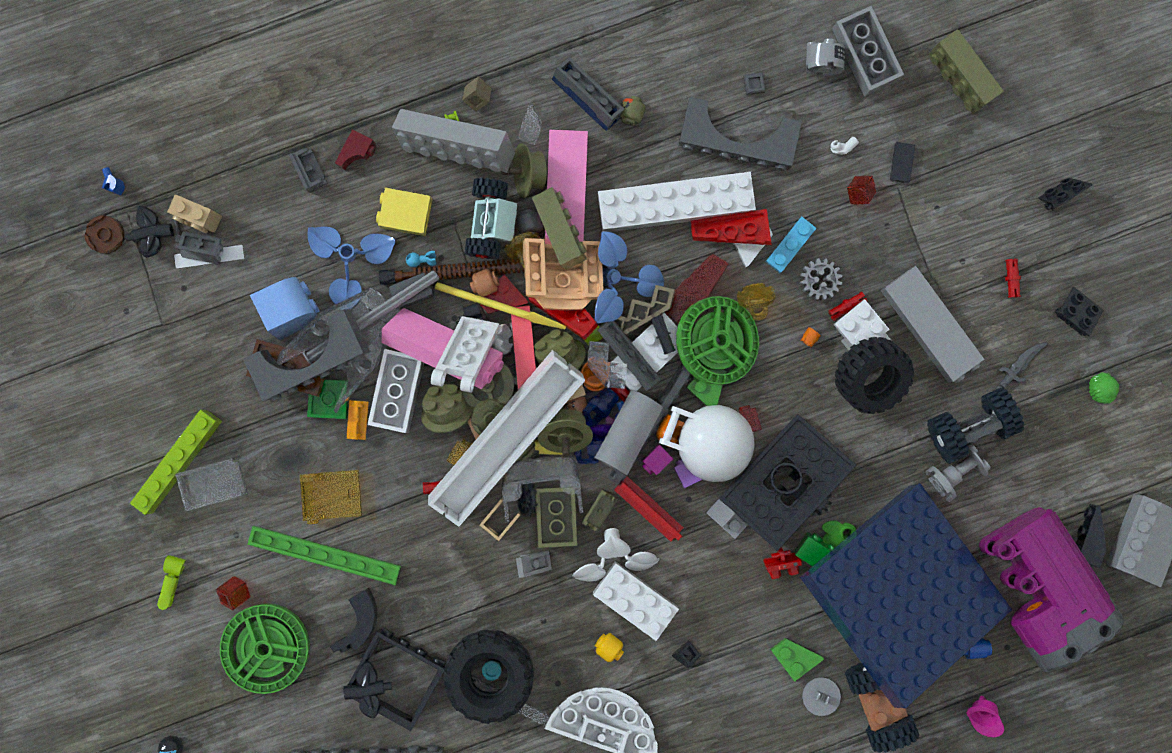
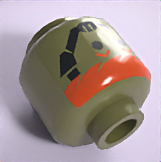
M637 96L625 98L621 104L624 108L620 116L621 122L635 126V124L641 123L646 106L642 103V99Z

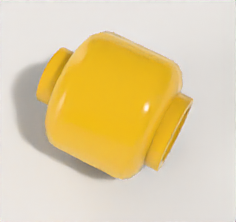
M603 633L594 645L596 653L606 662H612L614 659L618 661L624 653L622 651L623 642L612 633L606 635Z

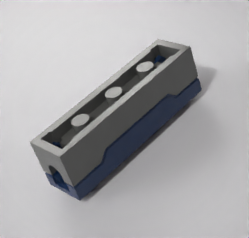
M570 57L556 68L552 80L605 131L609 130L619 121L624 108Z

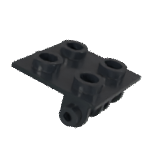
M1066 178L1056 187L1046 190L1038 198L1046 201L1044 206L1048 211L1050 209L1054 210L1093 184L1073 178Z
M1073 287L1062 307H1058L1055 313L1063 321L1066 320L1065 324L1071 323L1070 327L1076 330L1079 335L1090 336L1104 310Z

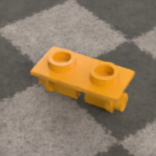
M349 400L346 439L366 440L369 402Z

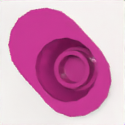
M980 696L979 700L974 701L972 707L967 710V716L975 730L987 737H999L1004 732V725L999 717L998 707L995 703L986 700L984 696Z

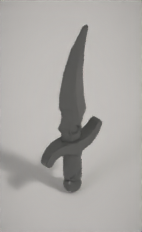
M1048 343L1037 344L1026 350L1018 357L1017 362L1012 364L1010 369L1006 367L999 368L998 371L1005 372L1006 376L996 389H1005L1012 380L1016 382L1025 381L1026 378H1019L1017 375L1026 369L1033 357L1047 346Z

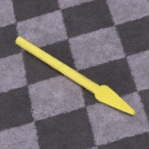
M437 282L435 285L436 290L528 319L533 323L566 329L565 325L535 312H528Z

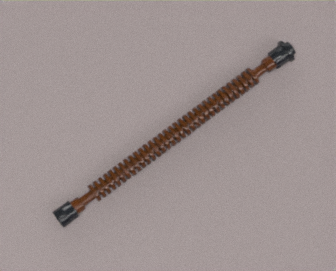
M512 258V262H510V259H507V263H505V259H502V263H500V260H497L496 264L495 260H492V264L490 261H487V265L485 261H482V265L479 261L477 266L475 262H472V266L468 262L467 266L466 263H462V267L461 263H458L457 267L456 264H453V268L451 264H448V268L445 264L443 269L441 265H438V269L434 265L433 269L431 266H428V270L426 266H423V270L422 267H418V271L417 267H413V271L403 272V270L395 271V269L379 270V282L381 286L396 284V282L404 281L421 273L427 275L431 271L437 273L439 280H443V277L444 280H447L448 277L452 279V275L454 279H457V275L459 278H462V274L464 278H467V274L470 278L472 273L475 274L485 269H489L491 272L495 271V273L498 271V275H501V271H503L504 275L506 270H508V274H511V270L513 274L516 273V270L518 273H521V269L525 273L523 258H521V262L520 258H517V262H515V258Z

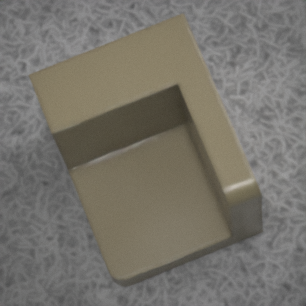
M478 76L465 86L462 100L477 112L489 103L492 89Z

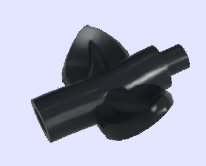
M139 206L136 213V222L140 228L125 234L126 241H134V243L140 242L141 254L145 258H149L161 250L160 238L173 237L174 229L171 223L158 224L156 213L147 207Z
M367 661L356 672L355 677L358 685L344 686L343 692L345 700L359 699L360 711L369 718H375L379 713L381 704L377 695L385 694V691L392 690V682L384 683L383 680L377 681V671L373 664Z

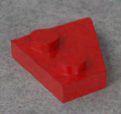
M505 274L498 279L500 283L498 290L484 296L485 298L513 307L529 303ZM480 304L488 314L500 311Z

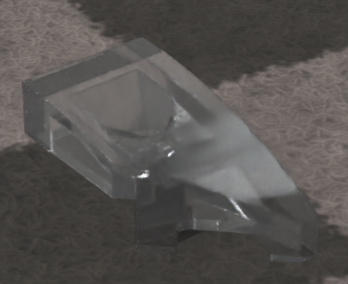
M533 104L528 106L517 139L536 145L542 126Z

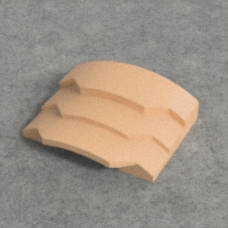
M525 238L523 241V261L526 296L535 298L544 309L582 310L591 300L598 299V296L603 291L602 263L598 257L600 242L582 241L587 250L584 253L587 260L566 270L560 265L552 245L544 244V239Z

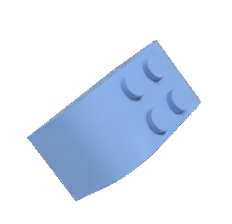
M297 277L281 280L250 295L267 331L279 340L319 320L317 313L320 310L316 302L309 298L311 292L304 281L300 282Z

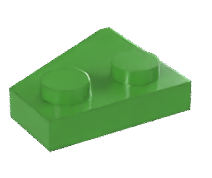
M705 366L706 369L714 373H726L724 369L715 370ZM694 378L686 388L706 406L718 404L723 384H708Z
M784 638L770 649L794 681L824 660L821 655L787 638Z

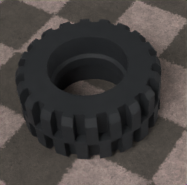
M870 337L869 340L863 339L859 341L857 345L853 344L850 347L851 349L842 355L843 359L839 360L837 364L835 384L838 392L854 409L861 413L875 414V412H885V409H892L896 403L899 404L902 401V397L909 392V386H912V377H914L912 360L893 341L884 337ZM884 366L881 375L874 382L864 385L872 371Z

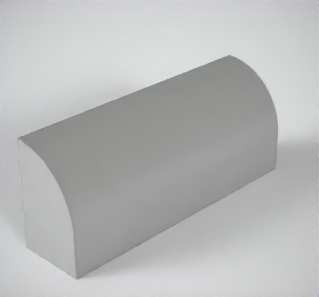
M631 389L595 458L613 470L628 475L663 407L651 398Z

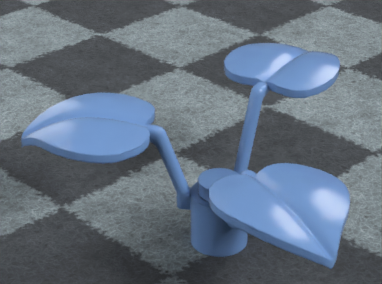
M308 228L309 245L318 257L329 258L334 251L339 252L341 260L345 262L346 280L340 278L333 281L329 287V295L340 311L352 308L360 299L362 290L358 281H349V263L355 259L356 254H365L366 260L372 264L386 262L392 253L395 239L384 234L367 235L360 242L361 248L364 251L354 249L350 244H343L338 247L341 243V237L334 228Z
M606 231L601 232L598 257L600 262L607 266V268L602 269L603 283L610 289L603 290L598 296L595 307L596 323L617 320L623 312V300L617 296L618 291L611 284H617L620 280L639 282L637 291L644 297L653 296L655 285L664 286L662 273L654 265L642 267L639 271V279L621 276L619 271L614 268L618 266V261H623L626 258L627 246L621 237Z

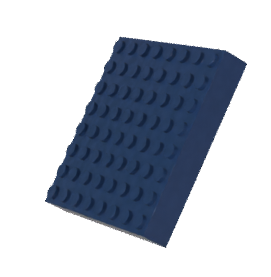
M920 483L904 489L800 577L894 708H907L1012 611L1009 604Z

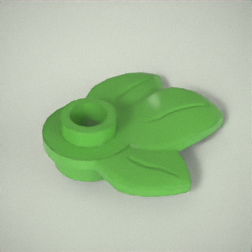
M836 520L827 521L822 525V529L826 532L823 542L827 545L831 543L834 546H838L856 531V528L850 523L841 524ZM849 529V534L844 535V530Z

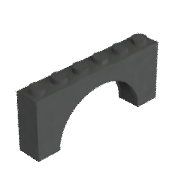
M689 97L678 146H682V149L687 151H693V149L701 150V153L706 155L714 153L719 154V157L724 159L733 157L742 163H749L751 161L757 163L756 165L760 167H768L769 165L774 166L776 170L786 171V169L789 170L793 165L802 121L783 117L777 131L769 138L756 143H739L724 137L715 129L708 115L707 100Z
M351 309L342 310L326 318L329 325L327 347L320 358L306 368L293 369L283 366L271 356L268 350L258 351L243 359L262 401H277L282 398L281 394L287 392V395L297 391V387L302 384L305 387L314 383V378L327 377L332 374L331 370L337 368V371L348 366V362L352 360L358 362L365 358L364 354L370 351Z

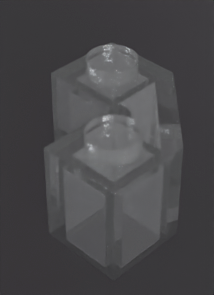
M590 341L588 352L589 369L605 387L625 389L627 364L608 362L609 343Z

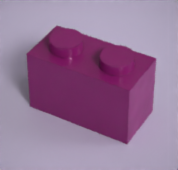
M657 444L641 460L644 463L642 467L650 475L652 473L658 475L673 458Z

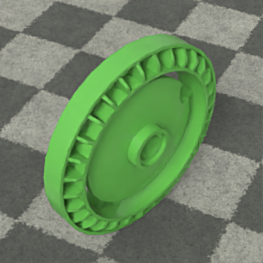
M715 296L699 300L685 311L678 324L676 345L681 362L695 378L708 384H729L744 377L754 365L759 350V335L754 319L744 306L733 299ZM708 308H714V312L703 315L694 325L695 320L703 311ZM731 315L736 319L733 322H730ZM701 364L715 370L726 369L733 364L736 366L727 373L718 374L709 371Z
M257 604L244 609L230 620L221 636L220 658L226 674L239 687L253 693H274L286 688L301 675L309 659L310 640L304 624L292 611L276 604ZM262 615L278 618L288 625L295 636L297 646L294 645L292 634L286 626L276 620L263 619ZM255 616L257 620L251 622L250 618ZM245 622L246 627L240 633L236 643V654L240 663L238 666L233 653V643L237 630ZM262 644H265V645L268 646V648H269L268 653H265V652L262 651V649H261V645H262ZM294 651L297 652L296 658L293 657ZM284 662L294 663L289 673L277 680L260 681L251 677L252 675L263 678L272 677L285 670ZM244 668L248 674L244 673L242 669Z

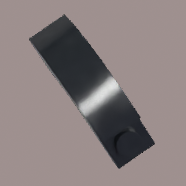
M369 588L349 599L356 613V626L352 633L330 646L333 653L346 651L351 648L350 644L356 650L372 634L377 621V605Z

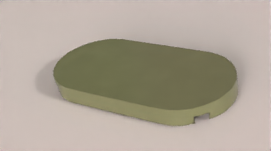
M486 399L479 402L471 413V423L474 430L480 435L503 409L505 404L496 399ZM535 439L516 461H524L534 453Z

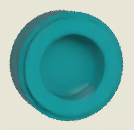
M488 660L482 668L483 676L491 681L498 679L502 672V667L496 660Z

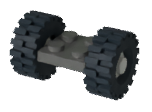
M998 388L983 395L981 402L984 412L958 424L949 412L942 413L927 421L928 431L931 434L930 437L934 442L933 444L946 463L951 464L968 456L969 447L967 444L975 443L985 435L996 433L1001 439L1005 440L1024 430L1023 416L1020 414V409L1006 389Z

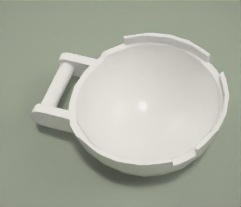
M722 405L705 406L694 413L672 406L671 418L663 439L660 438L659 443L679 450L684 466L693 475L710 482H723L738 476L748 466L754 451V434L748 421L739 412ZM681 414L689 418L681 429L679 444L670 442Z

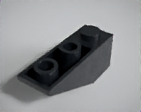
M1090 504L1084 512L1083 524L1078 529L1076 545L1089 565L1100 568L1106 553L1101 507Z

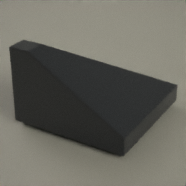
M687 641L672 654L673 658L687 668H690L701 656L690 641Z

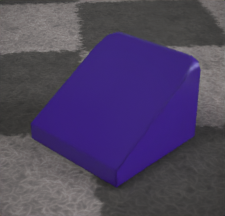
M599 424L590 428L594 435L605 439L613 424Z

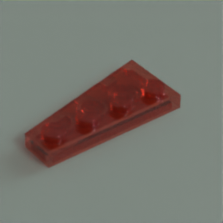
M711 254L676 289L672 307L665 314L679 323L685 311L692 304L709 297L729 263Z

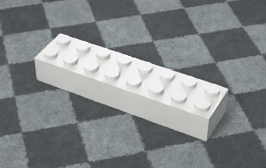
M751 172L598 191L602 232L691 222V220L756 210Z

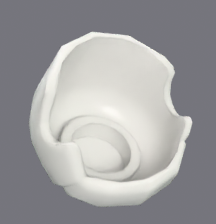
M506 324L499 325V331L491 348L503 352V355L510 353L513 344L509 343L512 332Z

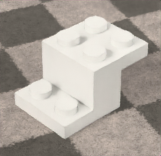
M865 299L833 324L844 337L841 342L848 350L851 349L850 347L853 344L857 345L859 341L863 339L869 340L870 337H884L891 340L886 334L890 329Z

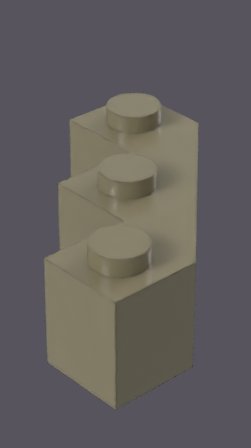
M655 285L651 304L632 299L628 316H620L614 322L625 335L630 334L650 322L652 318L670 310L676 290Z

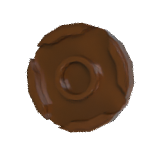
M100 215L95 217L86 226L87 229L84 235L86 243L96 252L102 254L115 252L124 241L125 232L123 226L118 220L110 216Z

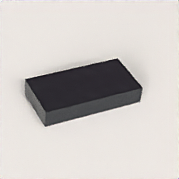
M895 143L890 181L910 182L915 151L914 144Z

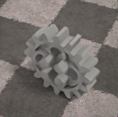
M816 259L815 264L812 261L809 262V267L805 266L803 268L806 273L800 274V277L804 278L800 284L805 285L802 291L808 290V297L815 295V300H818L820 296L822 300H826L827 295L830 298L833 297V292L837 293L839 291L836 286L842 285V282L838 281L842 274H837L840 268L834 269V262L827 264V259H824L822 263L820 259ZM824 269H828L829 275H826L823 278L824 282L817 286L818 290H814L813 284L819 281L818 277L825 273ZM815 271L817 277H812L810 272ZM825 282H830L832 287L827 288Z

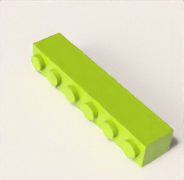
M200 410L130 504L144 515L153 514L222 421L208 410Z

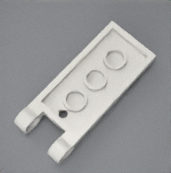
M462 316L436 368L433 370L431 384L442 387L446 374L461 376L460 390L471 393L479 371L499 331V323Z

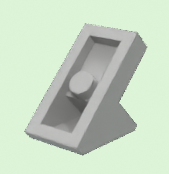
M720 499L706 512L734 539L748 526Z
M549 551L523 554L516 558L519 578L552 570Z

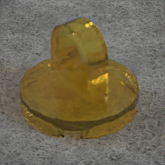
M532 232L520 234L511 240L512 243L510 245L506 244L504 251L508 258H518L524 268L523 241L525 238L541 239L537 232L534 234Z
M757 283L745 286L741 292L738 291L737 302L740 306L748 308V312L754 320L760 321L766 318L768 315V305L773 303L776 298L775 289L772 286L765 287V284ZM756 308H763V311L759 314L753 312Z

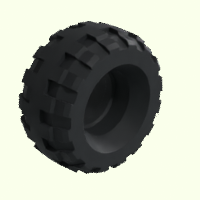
M487 629L471 633L454 647L446 661L443 675L444 690L454 709L462 713L465 718L484 724L505 721L521 710L531 694L534 682V669L530 654L518 639L503 631ZM494 658L504 664L507 669L508 678L502 689L495 692H486L474 684L471 678V671L478 660Z

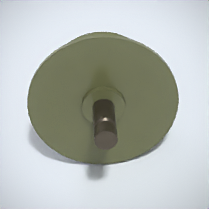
M520 143L515 150L513 167H509L507 173L501 172V175H514L517 193L521 198H526L531 189L541 190L545 186L547 176L545 157L541 151L530 152L526 144Z

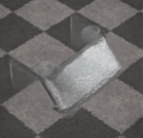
M560 455L515 461L502 476L505 522L511 520L509 502L516 501L522 494L521 484L560 480V486L564 493L577 494L579 513H583L577 459L572 455L570 457Z

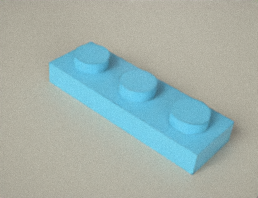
M801 216L765 262L781 273L816 230V227Z

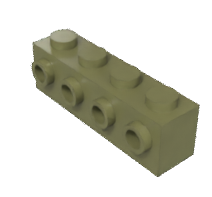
M551 187L532 197L560 265L567 270L587 260L584 254L587 250L583 242L578 240V229L570 221L572 215L568 208H565L563 205L565 199L560 191L557 192Z

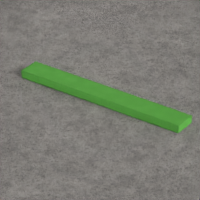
M255 525L252 526L247 544L392 585L397 584L401 566Z

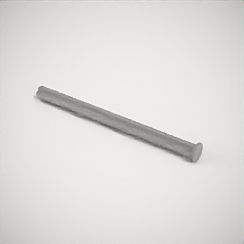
M431 271L356 320L360 331L439 280L437 273ZM329 339L309 352H303L305 359L310 365L323 354Z

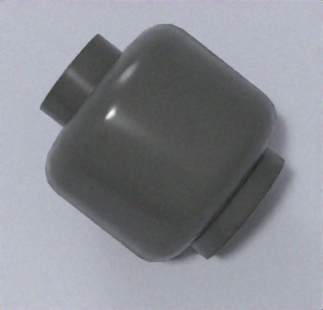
M534 209L520 212V215L517 217L519 233L522 236H527V238H537L538 234L543 231V223L538 212H535Z

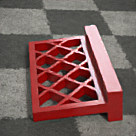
M628 476L614 489L670 542L674 538L679 540L682 537L680 531L684 527Z

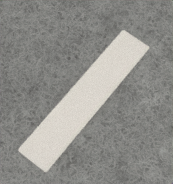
M243 246L223 247V252H219L221 262L244 259ZM181 254L174 255L176 268L211 264L209 262L183 258Z

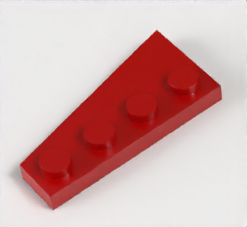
M767 209L691 220L693 241L772 245Z
M528 298L532 304L565 325L584 340L598 327L596 321L585 308L582 310L544 309L535 298Z

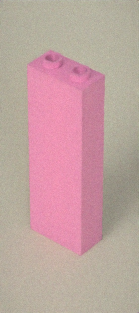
M549 130L547 189L553 187L557 192L560 191L565 199L563 205L565 208H568L572 215L570 221L578 229L579 235L577 237L579 242L584 241L588 131ZM545 230V244L552 245Z
M403 308L382 328V343L436 368L454 330ZM490 348L475 380V387L482 389L487 383L489 384L492 381L493 376L497 372L501 371L504 364L502 361L503 352ZM452 375V376H454V377H456V378L462 380V377H461V376Z

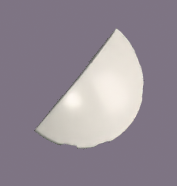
M593 688L574 693L553 711L545 726L546 730L613 753H657V741L653 731L654 726L648 714L643 711L639 703L632 697L610 688Z

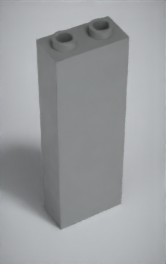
M916 266L910 268L880 290L947 382L955 381L957 383L966 377L964 375L969 370L972 372L981 366L980 362L984 358Z

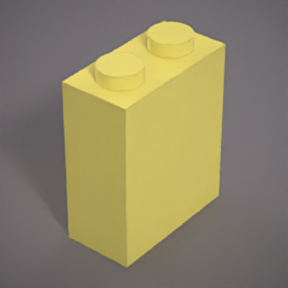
M385 188L384 193L382 192L380 195V204L382 206L381 211L377 212L376 222L383 229L426 236L433 199L428 195Z

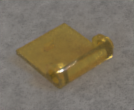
M359 470L300 474L303 521H307V524H318L321 519L362 516Z

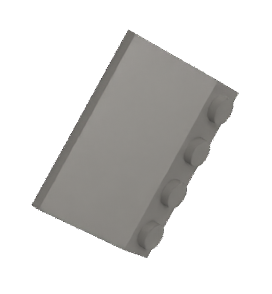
M1133 494L1106 566L1161 587L1172 561V508L1146 496Z

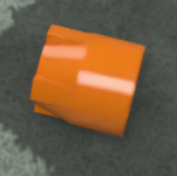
M808 327L800 341L811 348L821 335Z

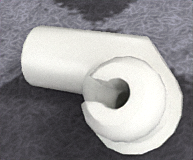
M853 136L846 143L835 140L831 143L830 149L834 154L847 155L859 144V141Z

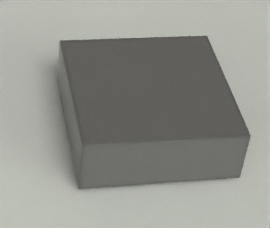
M763 72L743 76L746 95L765 93Z

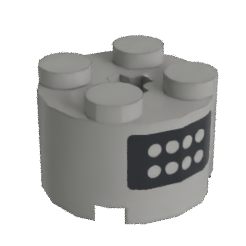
M825 39L823 43H807L806 72L808 74L816 75L817 72L823 73L822 76L840 74L842 70L844 71V44L836 43L835 39Z

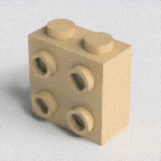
M174 195L167 211L174 215L172 219L206 234L208 231L215 233L222 218V215L178 195Z

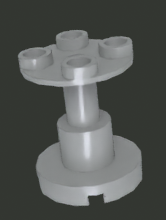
M971 443L967 445L969 447L967 459L957 466L950 465L942 472L936 467L931 466L925 472L926 475H931L928 478L930 483L942 497L947 496L946 501L948 502L957 497L953 487L963 481V475L975 468L980 474L987 476L988 470L991 469L986 460L980 459L977 455L978 450Z

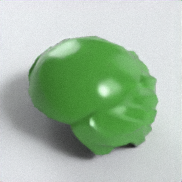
M1102 372L1095 375L1089 382L1090 396L1096 402L1109 404L1116 399L1119 393L1118 381L1108 373Z

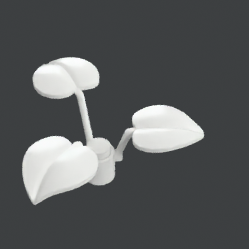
M610 528L604 531L605 542L597 549V555L602 557L600 565H584L574 572L572 576L575 579L587 582L602 579L606 575V571L602 569L605 558L625 556V559L628 560L625 563L626 568L633 571L651 568L659 561V558L649 552H639L631 557L628 556L630 546L620 539L618 529Z

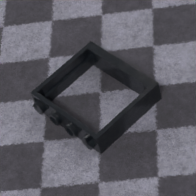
M386 628L383 630L379 629L348 685H356L355 675L358 668L370 660L381 639L437 669L438 671L413 717L380 699L379 714L411 731L444 672V660L436 656L433 658L427 655L428 652L423 648L417 647L416 649L410 645L411 643L404 638L398 639L393 636L394 633Z

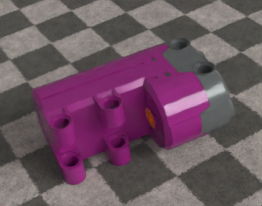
M1037 507L1029 510L980 540L979 548L983 553L1003 560H1010L1012 563L1010 567L1001 573V583L1025 594H1032L1034 598L1014 613L1011 625L1043 672L1061 669L1079 661L1083 656L1094 652L1103 643L1111 640L1122 629L1124 617L1060 518L1052 509L1046 510ZM990 542H993L992 550L989 551L987 546ZM1013 574L1015 579L1014 582L1010 584L1009 577Z

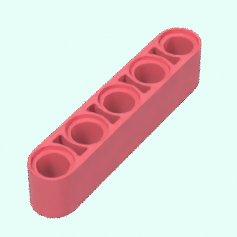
M530 305L516 307L530 312ZM511 314L519 390L536 370L532 324L528 319Z

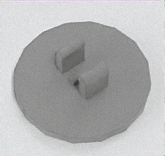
M818 677L813 678L806 684L803 689L802 699L808 711L814 715L826 716L837 709L840 704L841 695L835 682L829 678Z

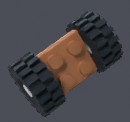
M861 662L846 670L845 676L850 690L853 694L859 695L869 722L866 733L874 752L881 753L884 751L886 753L890 750L896 751V749L909 746L911 742H916V739H919L920 735L913 716L907 714L905 708H894Z

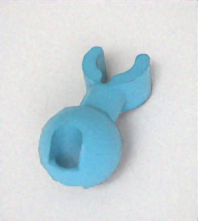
M429 251L426 255L420 256L412 252L407 255L406 263L410 267H417L420 263L434 266L436 265L435 251Z

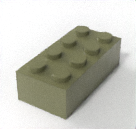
M958 29L940 41L929 53L931 62L938 66L942 77L950 82L953 92L961 97L965 108L971 111L972 114L1004 92Z

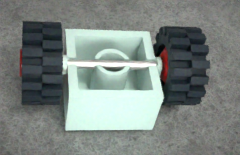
M489 178L474 179L472 195L485 200L475 201L471 238H466L465 255L482 259H499L500 242H513L517 203L506 200L508 183Z

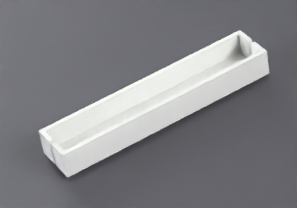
M552 350L428 495V505L440 514L445 512V517L459 527L585 381L583 373L570 363L567 364L564 358Z

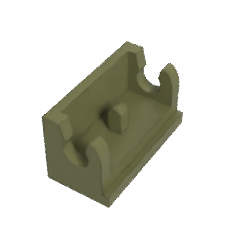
M602 489L583 518L582 524L598 532L618 499Z

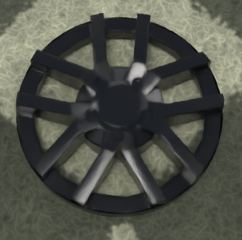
M523 480L519 483L516 494L518 509L524 517H529L535 513V506L538 505L535 500L537 490L533 489L534 484H531L528 480Z

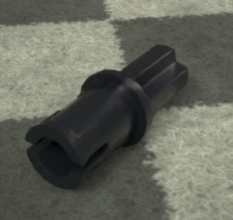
M659 315L652 318V323L657 333L656 339H659L664 355L676 351L669 335L671 332H668L663 316Z

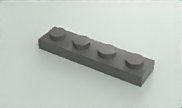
M614 321L607 322L598 329V332L646 391L661 380Z

